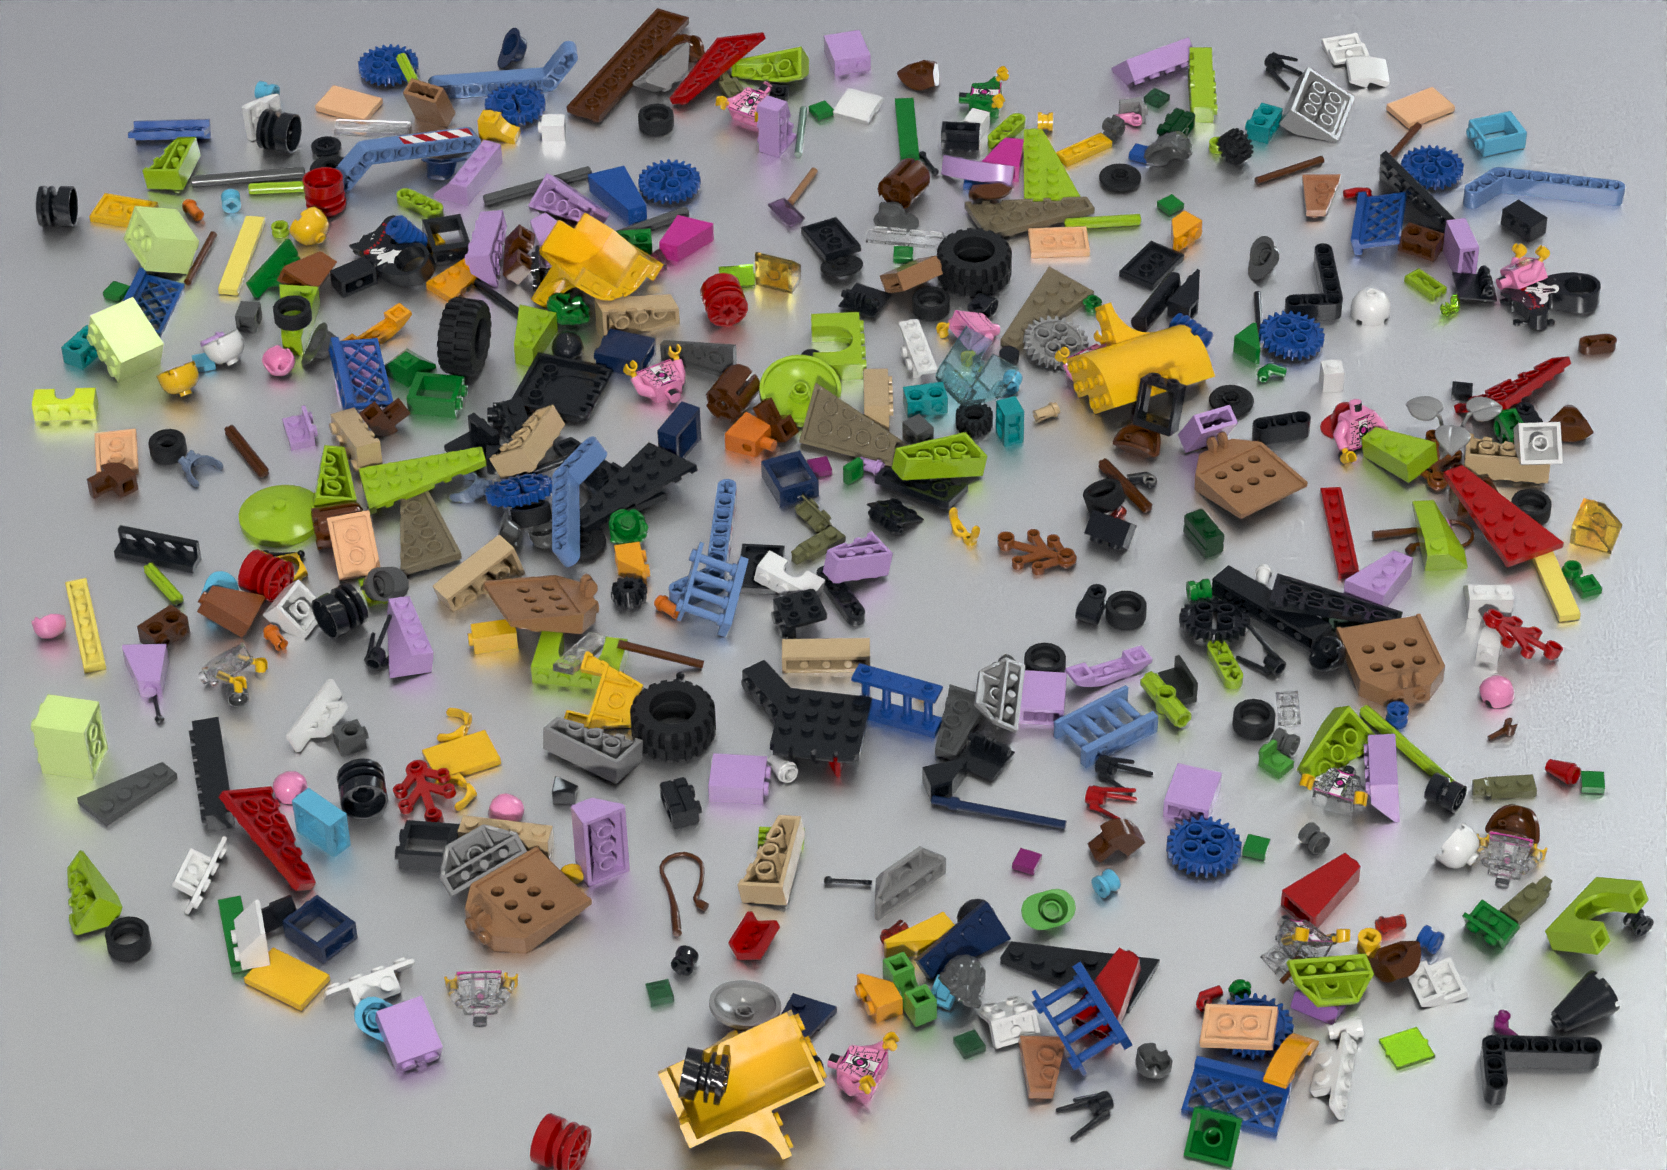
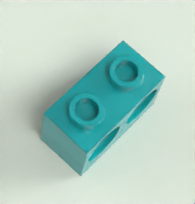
M1261 103L1258 109L1253 111L1251 119H1248L1246 122L1247 139L1268 144L1280 127L1279 123L1282 118L1283 108Z
M88 325L84 326L61 347L64 363L84 370L98 357L94 345L91 346L87 340Z
M943 382L903 387V405L907 418L918 414L928 416L948 413V396Z
M1016 396L996 401V434L1004 447L1024 443V410Z

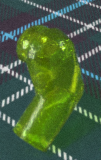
M1452 295L1450 297V304L1445 302V306L1443 304L1440 305L1441 314L1450 316L1460 310V299H1458L1457 295Z

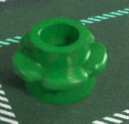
M1089 295L1087 299L1083 300L1084 308L1089 313H1096L1095 308L1102 305V300L1096 295Z
M1574 560L1565 562L1561 569L1564 577L1569 580L1579 578L1583 574L1581 564Z
M1244 979L1233 981L1228 988L1230 996L1234 1000L1236 995L1240 999H1244V993L1250 997V982H1245Z

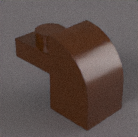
M399 397L383 410L374 401L359 413L368 427L378 436H389L396 433L398 429L395 426L411 414Z
M772 397L764 399L753 407L757 418L771 426V438L777 440V443L787 442L799 433L791 414L780 415Z
M122 463L103 464L100 466L101 472L87 478L89 494L93 498L111 490L122 498L139 490L136 474L127 465Z
M1117 818L1100 825L1102 832L1087 844L1095 860L1101 863L1116 850H1120L1129 856L1146 842L1138 826L1127 819Z

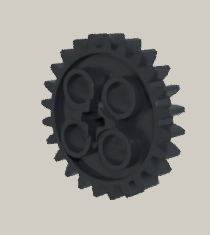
M1206 597V600L1203 601L1198 598L1197 602L1191 600L1190 605L1184 604V608H1181V613L1179 614L1180 628H1183V632H1188L1189 637L1195 635V640L1202 638L1204 643L1211 640L1212 644L1215 641L1223 644L1224 640H1227L1231 643L1232 638L1239 640L1240 636L1244 637L1245 632L1249 631L1250 614L1246 612V608H1241V604L1234 605L1233 600L1226 602V598L1220 601L1217 597L1214 600ZM1213 611L1217 612L1216 629H1212Z

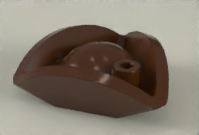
M677 34L665 43L661 54L664 56L674 46L688 42L690 45L689 62L699 61L705 54L704 45L699 36Z
M922 60L909 64L897 71L899 79L907 87L914 90H925L939 84L938 63L935 61Z
M1005 183L973 185L969 191V199L973 201L977 198L1001 199L1010 194L1013 188Z
M1573 405L1564 406L1549 421L1561 423L1562 441L1576 442L1594 433L1588 421Z
M1131 423L1117 433L1113 440V445L1124 452L1140 457H1157L1160 453L1161 437L1160 433Z
M1509 804L1501 807L1491 816L1485 827V831L1488 834L1491 831L1531 839L1533 842L1492 835L1499 840L1515 842V844L1519 843V845H1534L1540 841L1538 818L1533 810L1523 806Z
M1400 941L1378 948L1367 957L1374 975L1381 981L1389 983L1414 974L1421 960L1420 942Z

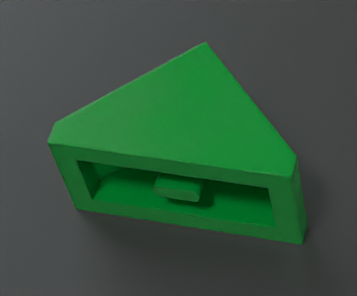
M1251 323L1236 334L1233 352L1254 364H1259L1260 342L1257 323Z

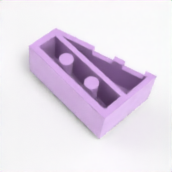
M766 96L758 103L756 109L758 113L757 128L759 136L757 142L759 143V152L780 158L794 142L797 135L792 132L794 124L789 121L791 114L787 101Z
M871 531L863 539L857 537L851 544L843 543L828 549L823 573L833 583L887 576L893 553Z
M1393 550L1347 578L1344 584V594L1388 607L1411 578L1413 557Z

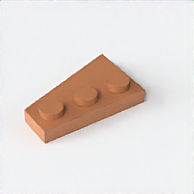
M1341 174L1302 175L1306 216H1326L1340 183Z
M1020 1036L1018 1043L1028 1098L1052 1099L1063 1057L1064 1044L1059 1036Z

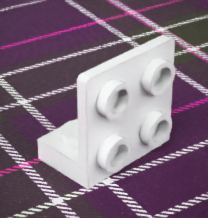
M1009 996L1003 1002L985 1003L982 1008L976 1009L977 1014L989 1024L993 1047L996 1049L1018 1043L1020 1036H1041L1036 1009L1022 997Z

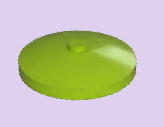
M790 355L776 360L765 370L760 380L759 396L761 402L766 398L772 397L780 415L791 414L796 426L803 427L815 383L840 399L841 383L834 369L826 362L808 355Z
M276 485L255 492L244 501L239 510V524L242 533L250 541L266 547H288L306 541L315 534L311 517L314 493L296 485Z

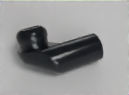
M1149 472L1127 474V479L1132 484L1139 483L1147 488H1153L1157 485V477Z

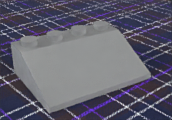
M1307 67L1294 85L1279 125L1295 135L1336 143L1355 97Z

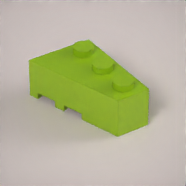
M177 137L164 149V154L160 158L156 157L153 160L154 164L142 170L147 189L183 190L201 156L196 137Z
M519 305L514 340L516 364L530 367L537 353L545 352L558 332L556 312Z
M1375 427L1361 438L1363 456L1408 483L1438 461L1436 442L1378 427Z

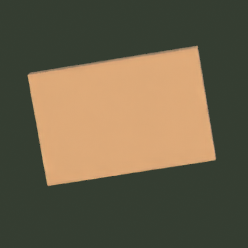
M333 85L315 105V109L317 112L365 124L383 104V99Z
M1431 87L1388 103L1386 110L1410 129L1417 122L1423 124L1454 112L1455 106L1435 88Z
M1086 226L1028 229L1031 258L1090 256Z
M136 429L94 433L96 474L101 472V465L113 462L125 464L136 475L139 474Z
M369 510L327 518L339 581L365 577L371 569L380 567Z
M1206 1004L1199 1041L1200 1047L1273 1051L1279 1013L1278 1007Z

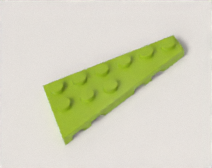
M1024 129V199H1033V202H1041L1043 198H1051V201H1061L1063 197H1081L1043 129Z
M482 447L358 468L370 515L377 513L376 509L383 506L386 508L393 506L397 500H407L435 488L437 483L442 481L448 483L456 475H466L486 466V459Z

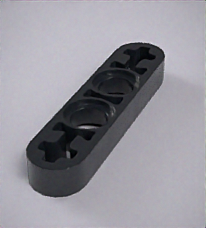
M824 566L819 567L816 575L825 579L823 591L846 622L852 626L863 624L865 622V609L846 583L828 581V577L823 573ZM839 587L841 590L833 591L831 588ZM849 600L851 603L843 604L841 601Z

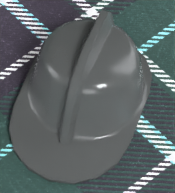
M895 201L881 202L879 204V211L873 219L878 227L901 233L915 231L919 226L918 218L911 213L905 212L903 206Z
M1268 236L1257 238L1250 249L1248 275L1253 280L1265 277L1278 264L1280 258L1279 250Z
M326 323L319 324L315 329L302 357V365L309 364L314 358L326 359L330 357L328 351L330 338L336 336L328 330Z
M506 508L500 522L498 535H501L514 548H518L523 539V534L520 531L521 527L508 518L509 509Z
M377 567L371 569L364 578L360 590H364L367 597L372 600L388 601L391 598L404 597L409 589V582L405 573L397 567Z

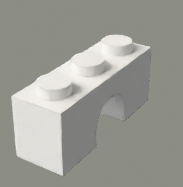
M770 550L756 568L754 581L782 596L808 589H814L818 597L822 594L825 579L808 570L800 577L789 576L785 573L788 560Z

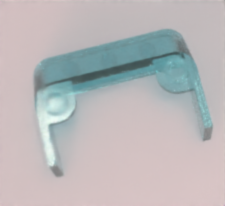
M968 326L964 328L935 376L938 382H943L945 390L952 398L964 407L1002 398L1019 370L1017 366L995 354H992L984 365L982 356L992 340Z

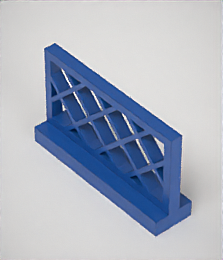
M210 119L133 121L134 128L128 132V138H134L135 140H171L177 137L211 138Z
M1366 191L1358 192L1351 234V244L1355 255H1362L1363 249L1400 244L1407 199L1406 192L1367 197ZM1381 202L1377 206L1372 205V203ZM1386 206L1389 207V208L1386 209L1385 211L1381 210V209H1383V208L1386 207ZM1395 210L1398 211L1395 215H1390ZM1375 213L1379 214L1375 218L1371 217ZM1383 218H1387V220L1383 223L1379 222ZM1393 222L1396 223L1393 227H1388ZM1373 225H1376V226H1377V227L1374 228L1373 230H1370V229H1369V228L1372 227ZM1385 230V232L1381 235L1377 234L1380 231ZM1391 234L1395 236V238L1386 239ZM1371 237H1374V238H1375V239L1372 240V241H1367V240L1370 239Z
M139 267L123 301L133 297L140 308L144 307L146 311H143L145 316L152 317V320H149L151 325H158L159 329H155V331L161 338L185 289V284L148 275L144 268ZM151 282L158 284V286L150 288L148 284ZM175 288L178 290L170 293L167 289ZM163 291L164 295L157 297L155 293ZM149 294H150L151 297H152L151 299H148V300H144V299L142 298L143 296H146V295H149ZM168 299L171 301L170 304L163 305L161 302ZM157 303L159 306L151 309L148 305ZM163 312L165 316L157 317L155 314Z
M331 337L328 351L343 410L353 407L355 410H363L374 401L380 408H386L391 404L393 397L378 338L339 341V337ZM374 345L375 350L371 354L363 348ZM351 347L356 351L350 355L344 351V348ZM358 353L367 357L364 363L355 358ZM371 360L379 365L376 370L367 365ZM350 362L359 366L356 372L348 367ZM363 369L372 374L368 379L359 374ZM375 376L383 381L380 386L371 381ZM355 378L364 383L360 388L352 384ZM367 385L376 390L372 395L363 391ZM381 393L387 397V401H380L375 397ZM360 394L368 400L363 403H357L356 397Z
M1197 1056L1181 1113L1192 1115L1194 1108L1189 1107V1103L1191 1100L1200 1097L1204 1106L1213 1108L1223 1103L1228 1110L1227 1113L1237 1116V1113L1247 1109L1252 1118L1246 1121L1243 1120L1241 1128L1277 1137L1287 1101L1292 1092V1082L1284 1089L1263 1082L1265 1072ZM1197 1078L1208 1079L1211 1085L1200 1090L1196 1084ZM1228 1084L1232 1085L1235 1091L1224 1096L1219 1087ZM1215 1090L1220 1098L1208 1103L1204 1094ZM1252 1090L1259 1097L1247 1101L1242 1093ZM1239 1096L1243 1104L1232 1109L1227 1100ZM1276 1096L1282 1098L1280 1104L1271 1107L1266 1099ZM1262 1101L1267 1110L1256 1115L1251 1106ZM1271 1115L1275 1120L1274 1128L1264 1126L1260 1120Z

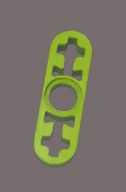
M1020 113L1011 114L988 135V147L994 149L1004 138H1014L1026 126V117Z
M409 188L397 191V203L400 206L428 219L444 216L442 203Z
M1210 640L1207 644V655L1223 685L1228 689L1240 688L1243 684V672L1227 643L1224 641L1221 644L1219 641H1215L1212 644ZM1228 662L1230 665L1222 666L1219 663Z

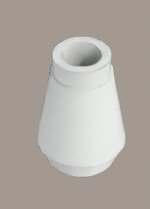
M776 755L769 757L768 765L772 766L773 772L781 782L790 783L796 779L798 769L795 763Z
M1354 1016L1328 1025L1330 1040H1340L1342 1032H1347L1354 1040L1364 1037L1361 1018L1355 1019Z

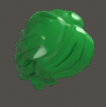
M555 293L549 296L547 311L556 312L557 323L574 325L589 322L590 308L585 305L581 296L574 297L570 302H568L570 294Z
M619 509L610 515L609 530L611 543L617 545L633 542L641 543L647 537L649 527L645 522L644 516L638 510L631 509L628 511L626 509Z

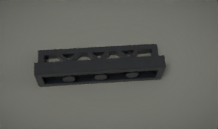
M120 525L118 528L120 542L114 550L115 558L144 564L153 563L155 566L194 573L202 560L198 540ZM126 534L131 535L135 540L127 539ZM144 538L151 539L155 544L149 543ZM164 542L171 543L174 548L168 547ZM184 546L193 547V552L188 551Z

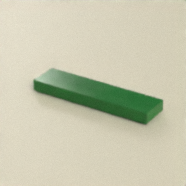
M241 895L219 899L218 905L231 973L246 971L242 970L241 961L235 960L234 947H238V943L233 944L231 930H235L234 919L244 911Z

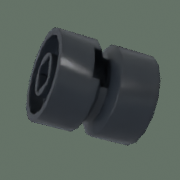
M1435 773L1426 786L1424 798L1434 804L1441 803L1442 808L1455 813L1465 799L1467 786L1456 781L1450 782V778L1440 773Z

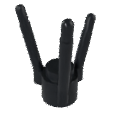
M1275 52L1269 54L1264 61V65L1267 67L1266 71L1271 73L1283 87L1290 90V87L1275 71L1285 68L1302 75L1303 72L1284 64L1283 61L1297 62L1298 59Z
M391 614L388 615L374 648L375 633H371L367 654L364 658L365 664L371 669L379 670L382 666L386 668L389 663V655L386 657V652L381 648V644L392 618Z
M1248 625V629L1268 653L1263 660L1265 666L1263 667L1240 656H1236V659L1262 671L1267 676L1270 673L1275 676L1281 674L1286 667V662L1271 649L1251 625Z
M1100 755L1095 765V772L1100 773L1099 779L1109 782L1114 787L1125 788L1109 777L1110 775L1114 776L1117 769L1153 776L1151 771L1123 765L1134 764L1135 761L1131 759ZM1125 793L1128 796H1133V793Z
M1102 1091L1097 1094L1073 1098L1074 1103L1056 1108V1112L1059 1113L1088 1105L1092 1113L1099 1114L1070 1137V1140L1074 1141L1100 1120L1110 1116L1109 1110L1113 1109L1114 1103L1110 1093Z

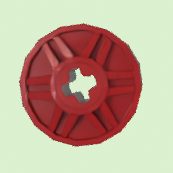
M321 167L313 169L303 176L302 182L307 209L317 207L328 217L336 215L346 208L344 180L339 170L331 167Z
M719 273L709 277L702 284L700 296L707 316L713 324L722 327L732 326L746 316L748 303L737 277L728 273Z
M253 550L247 555L241 565L238 575V586L242 591L263 595L265 597L264 600L273 602L286 586L293 583L294 566L291 562L277 556L274 557L262 550Z
M552 1113L547 1114L541 1120L533 1136L530 1148L531 1161L546 1168L554 1166L555 1170H580L589 1152L592 1137L591 1129L585 1125L580 1126L577 1122L568 1124V1121L563 1117Z

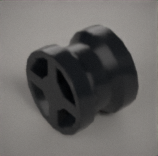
M1642 908L1637 914L1627 913L1623 919L1624 925L1632 928L1633 934L1637 937L1645 935L1654 923L1650 916L1644 915L1645 912Z
M679 946L675 952V957L671 961V968L680 975H690L694 970V964L699 959L698 952L690 946Z

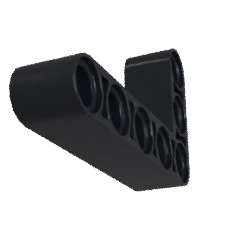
M1320 243L1315 246L1313 261L1319 294H1293L1287 296L1284 309L1286 314H1289L1290 311L1295 315L1300 312V316L1303 317L1307 314V319L1314 318L1315 321L1336 320L1342 315L1343 295L1333 249L1329 244Z
M1488 1035L1482 1040L1480 1052L1484 1100L1491 1105H1500L1505 1101L1508 1084L1507 1068L1595 1069L1599 1065L1602 1044L1598 1039L1592 1037Z

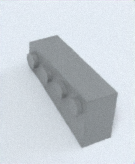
M556 717L543 728L544 750L615 784L642 762L643 740L635 738L634 741L625 739V735L616 733L615 736L604 733V729L597 727L587 729L584 728L582 723Z

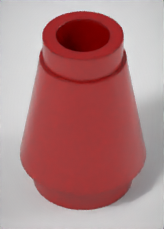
M1549 759L1545 766L1546 772H1549L1566 784H1575L1581 774V768L1576 763Z

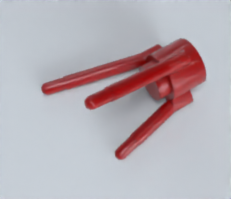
M1093 785L1088 787L1085 795V803L1090 804L1089 809L1098 811L1111 819L1119 817L1099 807L1100 805H1105L1107 798L1137 801L1136 797L1107 793H1135V788L1099 787Z

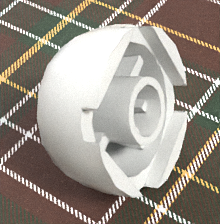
M1363 289L1352 299L1350 315L1353 320L1356 321L1358 319L1365 326L1382 325L1385 319L1390 318V300L1379 289Z
M235 329L204 345L203 349L207 357L214 363H227L229 366L239 361L237 357L243 352L244 341L239 330Z
M1466 823L1461 824L1462 831L1457 828L1441 847L1442 855L1438 853L1435 855V859L1448 868L1458 869L1466 864L1471 866L1479 857L1476 853L1479 848V838Z

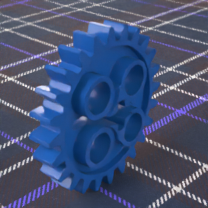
M392 44L389 47L382 45V48L375 46V50L369 49V53L364 52V57H360V61H358L359 74H361V78H365L366 82L370 81L371 84L377 82V86L384 84L387 87L390 83L392 86H395L396 82L402 84V80L406 82L407 80L396 60L397 55L405 53L416 74L419 69L418 57H416V53H412V49L406 50V46L402 48L399 45L393 47Z
M512 83L511 87L505 85V88L498 87V91L492 90V94L487 95L488 98H485L484 103L485 110L501 112L502 117L507 122L519 126V123L526 125L527 121L533 123V119L538 120L546 107L544 94H541V90H536V87L529 88V85L522 87V83L518 86Z
M1428 145V148L1421 146L1420 149L1414 147L1413 151L1408 150V154H1404L1401 160V166L1422 186H1426L1427 190L1429 187H1433L1436 190L1437 187L1444 189L1445 185L1451 187V183L1457 184V180H1461L1464 170V163H1462V158H1458V154H1452L1453 150L1446 151V147L1439 149L1438 145L1435 148H1432L1431 145Z
M668 159L666 163L660 160V164L653 162V167L647 165V170L642 169V174H639L638 185L640 192L643 193V196H647L648 200L654 198L655 203L661 200V204H664L665 201H668L669 204H672V201L679 203L680 199L687 201L686 197L693 198V194H697V190L700 189L701 178L699 171H696V167L691 168V164L685 165V161L678 163L677 159L674 162Z
M1282 311L1281 315L1274 312V317L1268 315V318L1263 319V323L1260 324V343H1264L1263 348H1269V353L1276 352V357L1281 354L1283 359H1286L1288 356L1291 361L1294 360V357L1301 361L1302 356L1309 359L1310 355L1316 356V352H1320L1324 344V329L1320 328V323H1314V318L1307 319V314L1302 317L1300 312L1296 315L1292 311L1289 314Z
M526 473L521 476L518 474L516 477L509 476V479H501L500 482H494L485 491L486 499L491 506L514 508L519 505L522 507L524 504L538 503L540 499L545 500V497L551 496L552 479L548 475L543 476V474Z
M1203 815L1200 816L1199 820L1192 816L1191 822L1183 819L1182 825L1176 823L1175 829H1170V835L1167 836L1166 851L1168 852V858L1172 859V864H1179L1178 870L1186 868V874H1190L1193 871L1195 872V877H1198L1200 873H1203L1205 878L1208 877V873H1212L1213 876L1217 877V871L1226 874V868L1232 870L1233 864H1238V858L1241 857L1242 842L1240 841V835L1235 834L1236 829H1229V823L1222 825L1221 819L1214 822L1212 816L1208 820H1204Z
M1244 993V999H1240L1236 995L1234 1002L1229 999L1227 1000L1226 1005L1277 1006L1279 1011L1273 1051L1233 1049V1055L1241 1052L1243 1059L1248 1054L1252 1060L1255 1059L1256 1055H1259L1262 1060H1264L1265 1054H1268L1271 1058L1274 1057V1051H1277L1283 1041L1290 1034H1293V1017L1289 1016L1288 1009L1283 1010V1003L1275 1005V998L1267 1001L1265 994L1260 999L1257 993H1254L1253 998H1249Z

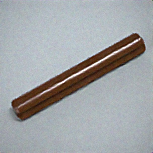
M234 425L226 426L224 429L226 436L260 478L268 476V467Z
M1107 458L1098 462V467L1109 479L1120 481L1124 494L1143 513L1152 510V503Z

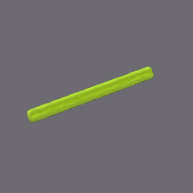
M1369 705L1360 708L1359 715L1381 734H1395L1396 747L1429 776L1432 777L1435 773H1440L1450 778V782L1456 781Z

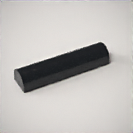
M1168 273L1132 317L1131 325L1135 330L1147 332L1166 309L1168 298L1173 296L1181 285L1179 273Z

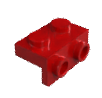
M748 911L728 942L737 960L761 959L780 929V925L777 920L758 921L754 913Z

